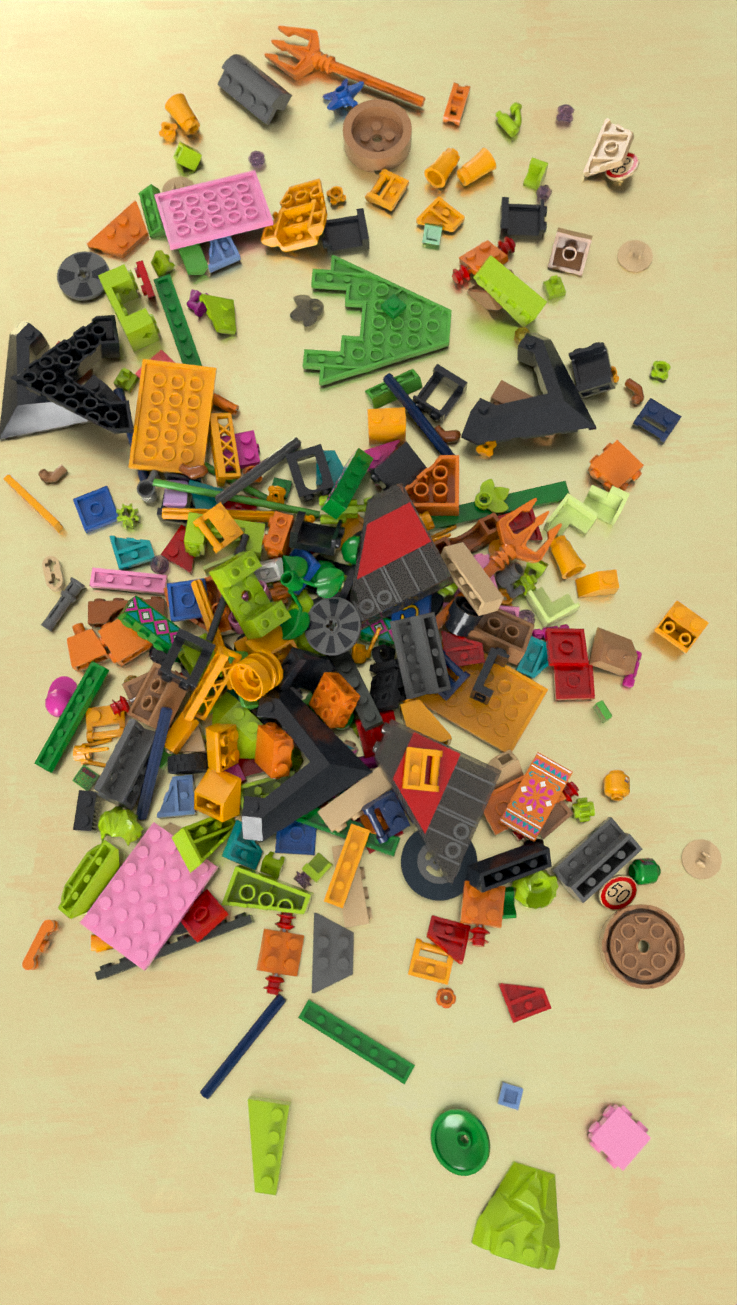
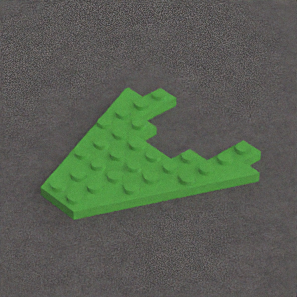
M332 255L330 270L313 269L311 288L345 290V307L362 308L360 336L342 335L340 351L304 349L303 369L320 370V386L449 346L452 310L335 255ZM393 294L406 304V309L394 320L381 309V304Z

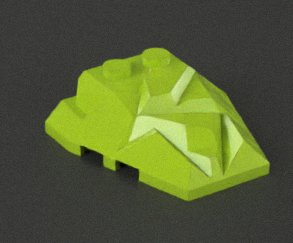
M513 1161L499 1183L500 1186L489 1199L487 1207L479 1215L471 1243L490 1251L495 1256L535 1269L555 1270L560 1250L555 1174Z

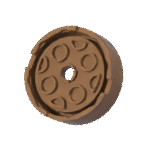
M373 99L356 105L347 114L343 123L344 150L348 159L358 168L368 172L382 169L389 171L401 165L410 153L412 124L408 114L399 105L388 100ZM373 138H374V139H376V138H379V139H380V138H381L382 141H381V142H374V141H373Z
M630 905L615 911L605 921L599 935V953L605 968L616 980L630 987L653 989L667 984L680 971L685 959V939L678 923L664 910L652 905ZM645 940L648 943L649 947L646 952L639 951V941Z

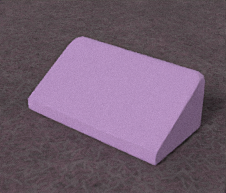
M166 480L188 485V481ZM165 488L164 506L168 508H184L186 506L187 492Z

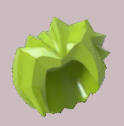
M115 806L111 810L105 811L100 816L98 822L101 841H104L106 836L121 837L125 840L127 846L142 836L141 831L144 828L137 822L138 816L134 814V811L129 809L123 810V807Z
M544 869L513 881L511 887H515L514 898L528 908L538 909L539 907L544 908L551 904L554 897H556L558 883L557 878L549 875L548 871Z

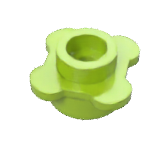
M655 361L653 363L654 368L650 373L651 376L666 380L669 376L670 364L665 361Z

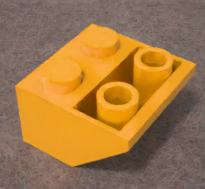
M677 600L654 631L687 653L709 623Z
M280 625L261 638L249 639L244 642L250 654L256 650L264 649L276 656L281 664L292 647L298 648L293 639H282L283 633Z
M215 723L206 727L208 767L215 772H222L238 763L240 753L237 747L239 734L236 724Z
M209 767L194 791V809L221 822L240 815L241 778L226 771L215 772Z

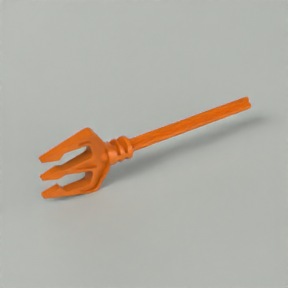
M278 26V30L287 37L296 35L309 40L306 47L287 44L283 40H271L272 44L279 50L287 51L300 60L296 66L279 61L276 54H264L267 60L295 80L301 79L314 69H321L322 72L326 71L327 74L334 72L357 82L363 81L364 85L421 108L424 106L426 97L336 62L334 56L323 55V52L320 50L318 32L314 29Z
M537 498L530 500L497 522L496 527L501 546L499 547L500 551H495V556L491 555L489 557L490 562L483 568L488 577L491 578L498 570L503 571L505 569L504 564L509 565V560L516 559L533 564L542 560L562 524L560 523L547 531L548 539L536 552L529 549L526 543L536 527L544 523L549 511L536 517L532 525L518 534H514L509 526V522L520 512H529ZM461 591L455 596L465 597ZM455 597L435 616L438 630L445 624L449 613L448 609Z

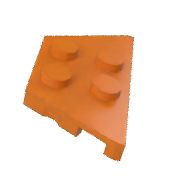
M132 202L87 243L88 248L91 250L94 248L99 249L103 253L125 258L149 235L137 202Z

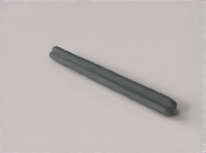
M297 437L291 439L217 494L215 501L217 503L221 502L222 505L286 458L287 454L298 449L301 446V441Z

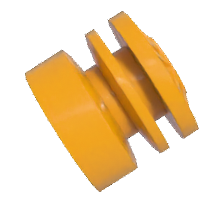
M259 649L231 667L229 678L233 689L240 697L248 701H257L281 683L283 669L276 656L267 650Z

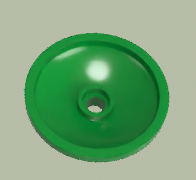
M450 1109L442 1113L435 1120L431 1130V1145L439 1163L449 1172L459 1176H470L480 1171L487 1163L490 1155L489 1135L480 1119L467 1110Z

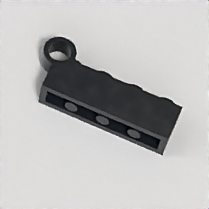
M536 838L535 842L526 840L522 846L467 865L469 884L483 893L552 867L550 848L544 845L542 839Z

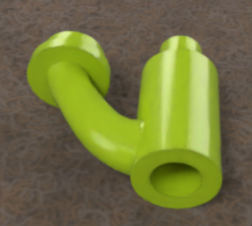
M517 102L513 103L510 107L511 114L515 116V122L507 113L503 114L500 110L495 114L498 118L497 122L510 137H514L519 132L522 123V105Z

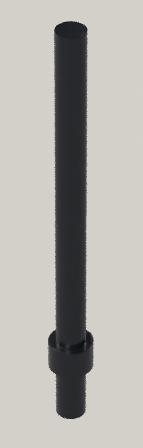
M242 534L239 546L235 548L234 556L247 551L246 546L250 538L248 534ZM222 594L206 637V641L210 643L214 641L227 604Z

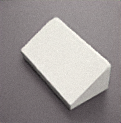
M282 557L260 561L262 567L254 571L257 579L265 583L279 581L284 573Z

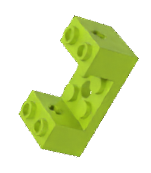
M125 264L98 275L133 351L135 352L160 341L158 337L160 330L152 313L149 314L147 309L144 308L129 315L123 305L139 298L136 292L139 288L132 271L127 270Z
M189 512L184 538L185 550L189 555L199 557L200 555H205L207 538L199 527H195L193 521L203 514ZM209 519L206 520L205 524L214 536L222 538ZM234 519L243 533L250 536L246 550L253 549L258 560L261 561L265 524ZM241 535L239 538H237L235 541H240L242 535Z
M253 549L236 554L209 572L247 639L261 638L291 618L282 600L270 602L255 576L254 571L262 567ZM243 591L248 593L247 601L242 599L241 594Z

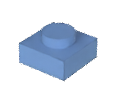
M502 1082L497 1103L518 1110L523 1088Z

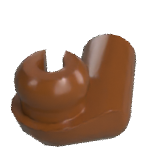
M631 378L627 379L625 386L634 393V396L631 397L632 403L635 405L642 403L644 400L642 386Z
M440 425L434 428L445 443L456 442L461 437V433L458 430L445 431Z
M182 463L179 471L191 479H197L205 476L208 473V468L205 465L189 467Z

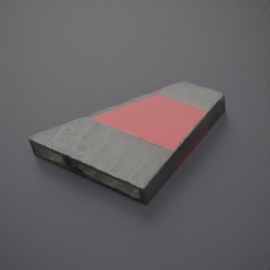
M402 482L390 486L388 490L382 493L374 494L367 501L349 602L356 607L360 614L361 630L454 583L445 562Z
M389 720L388 723L385 722L380 731L383 734L381 740H377L373 746V758L444 879L453 883L502 771L401 723ZM406 747L443 751V755L440 757L437 785L439 786V792L402 788ZM427 756L424 784L427 785L430 784L432 756Z

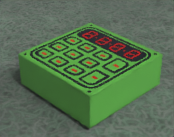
M601 700L593 706L602 723H605L612 717L604 701Z
M83 764L72 781L86 791H90L100 778V775Z

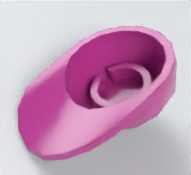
M61 676L56 678L49 687L45 699V707L51 715L55 717L62 715L77 688V684L72 678Z

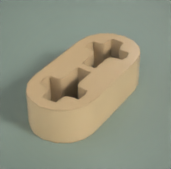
M48 556L42 562L45 581L52 591L59 592L65 586L62 565L56 557ZM52 561L55 563L53 565L54 571L49 567ZM53 576H55L56 579H57L58 581H60V582H57V586H54L53 584H51V583H54V577H53Z

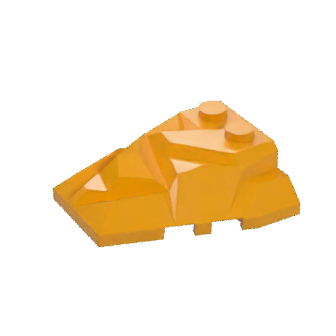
M320 179L288 188L279 203L281 209L278 213L274 211L272 214L274 218L273 225L264 227L261 238L263 244L270 247L279 246L284 252L317 245L328 216Z

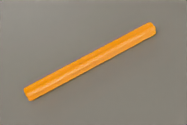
M162 508V518L188 520L189 512L205 514L210 509ZM227 510L233 519L250 522H269L270 517L274 516L273 511Z
M197 579L191 583L205 626L207 631H209L214 613L201 579ZM219 627L212 643L216 645L214 648L215 653L220 645L225 647ZM229 678L226 685L229 690H232L233 687Z

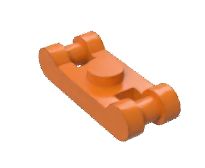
M458 83L453 84L443 116V122L448 123L450 121L460 126L471 86L465 85L463 87L459 86Z
M45 920L42 923L23 960L22 966L25 970H35L40 966L39 957L41 953L47 950L50 943L48 940L52 932L59 929L58 921Z

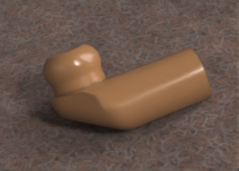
M60 464L54 471L41 469L38 475L44 482H56L67 472V469Z

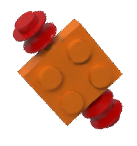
M504 237V242L498 241L497 247L486 240L460 256L459 261L461 265H459V270L453 269L452 278L454 282L463 285L464 279L469 281L470 273L475 275L490 255L502 265L507 263L508 252H515L516 245L514 240Z
M464 881L460 923L476 925V927L469 930V932L473 933V938L468 939V941L472 942V946L484 947L485 944H489V941L485 940V936L490 934V932L484 928L485 926L493 928L502 927L505 886H499L482 893L471 886L469 881Z
M281 912V914H276L280 917V920L275 925L278 928H282L280 931L264 929L256 970L272 973V975L265 977L268 981V986L263 987L267 989L266 993L278 995L279 991L283 992L280 984L284 983L285 980L279 977L281 974L296 977L298 974L304 935L288 933V930L295 927L291 924L292 919L296 918L293 917V913Z

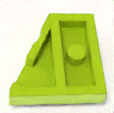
M201 294L199 300L204 302L207 308L206 313L212 320L216 332L234 335L236 333L234 300Z

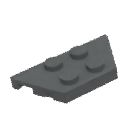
M314 913L312 993H316L353 975L354 932L319 913Z

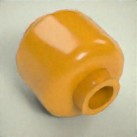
M621 770L610 771L604 777L605 795L611 797L613 801H621L624 797H627L630 794L629 776Z

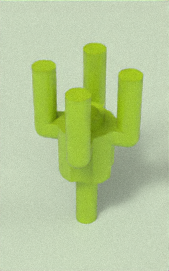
M320 496V506H323L328 496ZM351 499L347 509L337 520L328 514H321L320 524H338L339 519L343 520L344 524L347 518H358V512L380 511V504L357 505V499Z

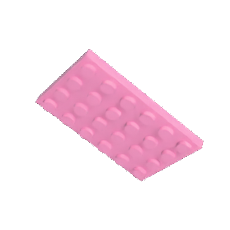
M255 170L154 194L170 250L273 225V219Z
M154 822L80 922V924L145 971L218 869L216 865L206 859L190 873L172 839L173 835Z

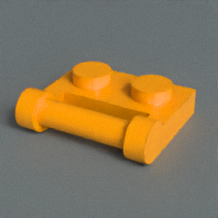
M382 169L379 179L372 190L366 194L365 199L369 203H375L393 211L409 186V180L386 169ZM389 180L380 196H378L377 193L381 189L384 182Z
M221 502L193 521L195 527H199L214 547L213 550L216 554L244 534ZM209 519L223 537V542L220 543L205 524L206 520Z
M110 705L88 708L86 711L87 742L91 743L99 739L121 737L127 725L126 711L121 712V717H119L118 714L114 715ZM120 725V728L117 730L94 731V728Z
M406 747L402 788L439 792V786L437 785L440 757H442L443 751ZM427 756H432L430 784L427 785L424 784Z
M416 938L408 975L448 985L454 959L437 945L422 942V939ZM424 950L447 956V961L445 963L419 956V952Z

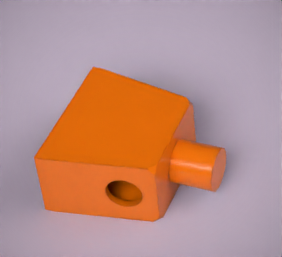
M83 623L72 626L75 635L67 638L71 666L75 671L78 672L88 668L91 661L98 664L110 659L108 651L103 647L97 633L93 629L85 630Z

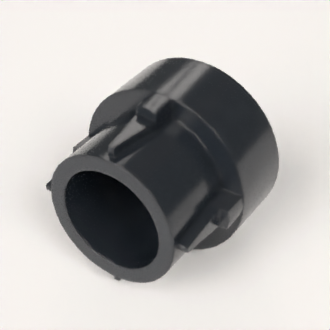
M457 596L448 609L449 613L446 617L445 626L453 634L467 637L478 625L483 615L478 616L465 597Z

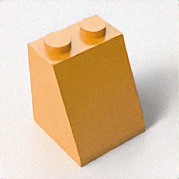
M405 407L367 409L369 445L406 440Z
M406 699L403 701V704H400V715L408 738L411 733L415 732L443 746L450 745L452 740L450 733L420 699Z

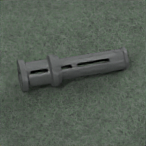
M73 577L70 578L71 582L66 589L61 591L60 599L41 624L49 631H52L70 603L77 600L76 596L81 589L86 587Z

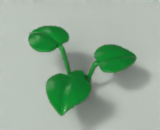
M283 555L284 573L280 581L281 584L288 588V593L291 594L299 608L288 611L291 618L282 623L283 640H292L301 636L307 630L310 623V615L307 612H302L303 607L294 591L301 590L304 583L317 587V594L322 598L333 597L339 591L345 579L343 571L337 568H326L317 575L318 583H313L303 579L308 571V563L304 558Z

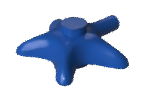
M344 79L335 91L323 95L324 99L331 100L327 109L336 110L342 106L354 108L358 105V102L353 98L363 88L364 82L348 86V79Z

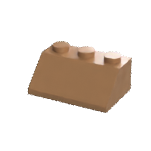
M498 609V611L484 614L478 625L470 632L466 639L482 643L483 650L488 653L492 647L495 649L496 647L502 648L510 655L508 662L518 665L526 652L535 625Z
M154 662L128 715L156 729L162 707H169L173 710L169 724L170 727L187 691L179 688L177 683H168L160 679V675H157L161 665ZM171 670L173 674L178 675L184 679H188L187 677Z

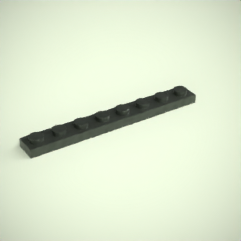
M319 596L313 599L314 605L323 600V598ZM332 622V625L329 626V628L334 631V627H336V624ZM349 650L340 655L329 656L336 666V671L360 695L355 710L365 731L384 724Z
M244 912L234 916L235 920L227 922V919L222 920L198 943L254 923L251 914L247 915ZM189 934L177 937L178 941L172 944L166 941L154 960L198 943L192 936L189 937ZM123 957L119 959L120 963L112 966V963H107L100 966V971L95 972L97 980H102L137 967V965L128 958Z

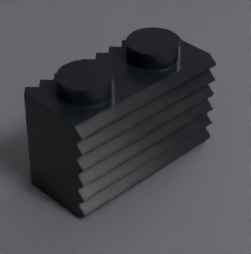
M79 790L73 830L86 833L98 832L96 829H98V817H100V806L102 805V799L97 795L98 792Z

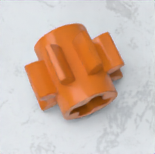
M281 581L273 583L274 588L269 589L273 602L282 600L283 604L287 603V598L292 597L288 593V588L281 584Z

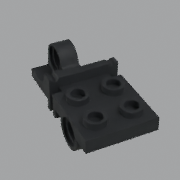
M384 644L372 649V658L376 663L370 665L369 671L376 674V676L372 677L370 695L379 713L396 709L400 701L407 699L398 659H394L396 649Z

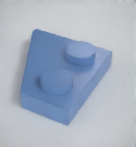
M230 236L210 241V259L208 264L210 273L241 260L240 254Z
M193 775L172 777L161 809L157 813V818L196 815V810L194 809L195 790Z

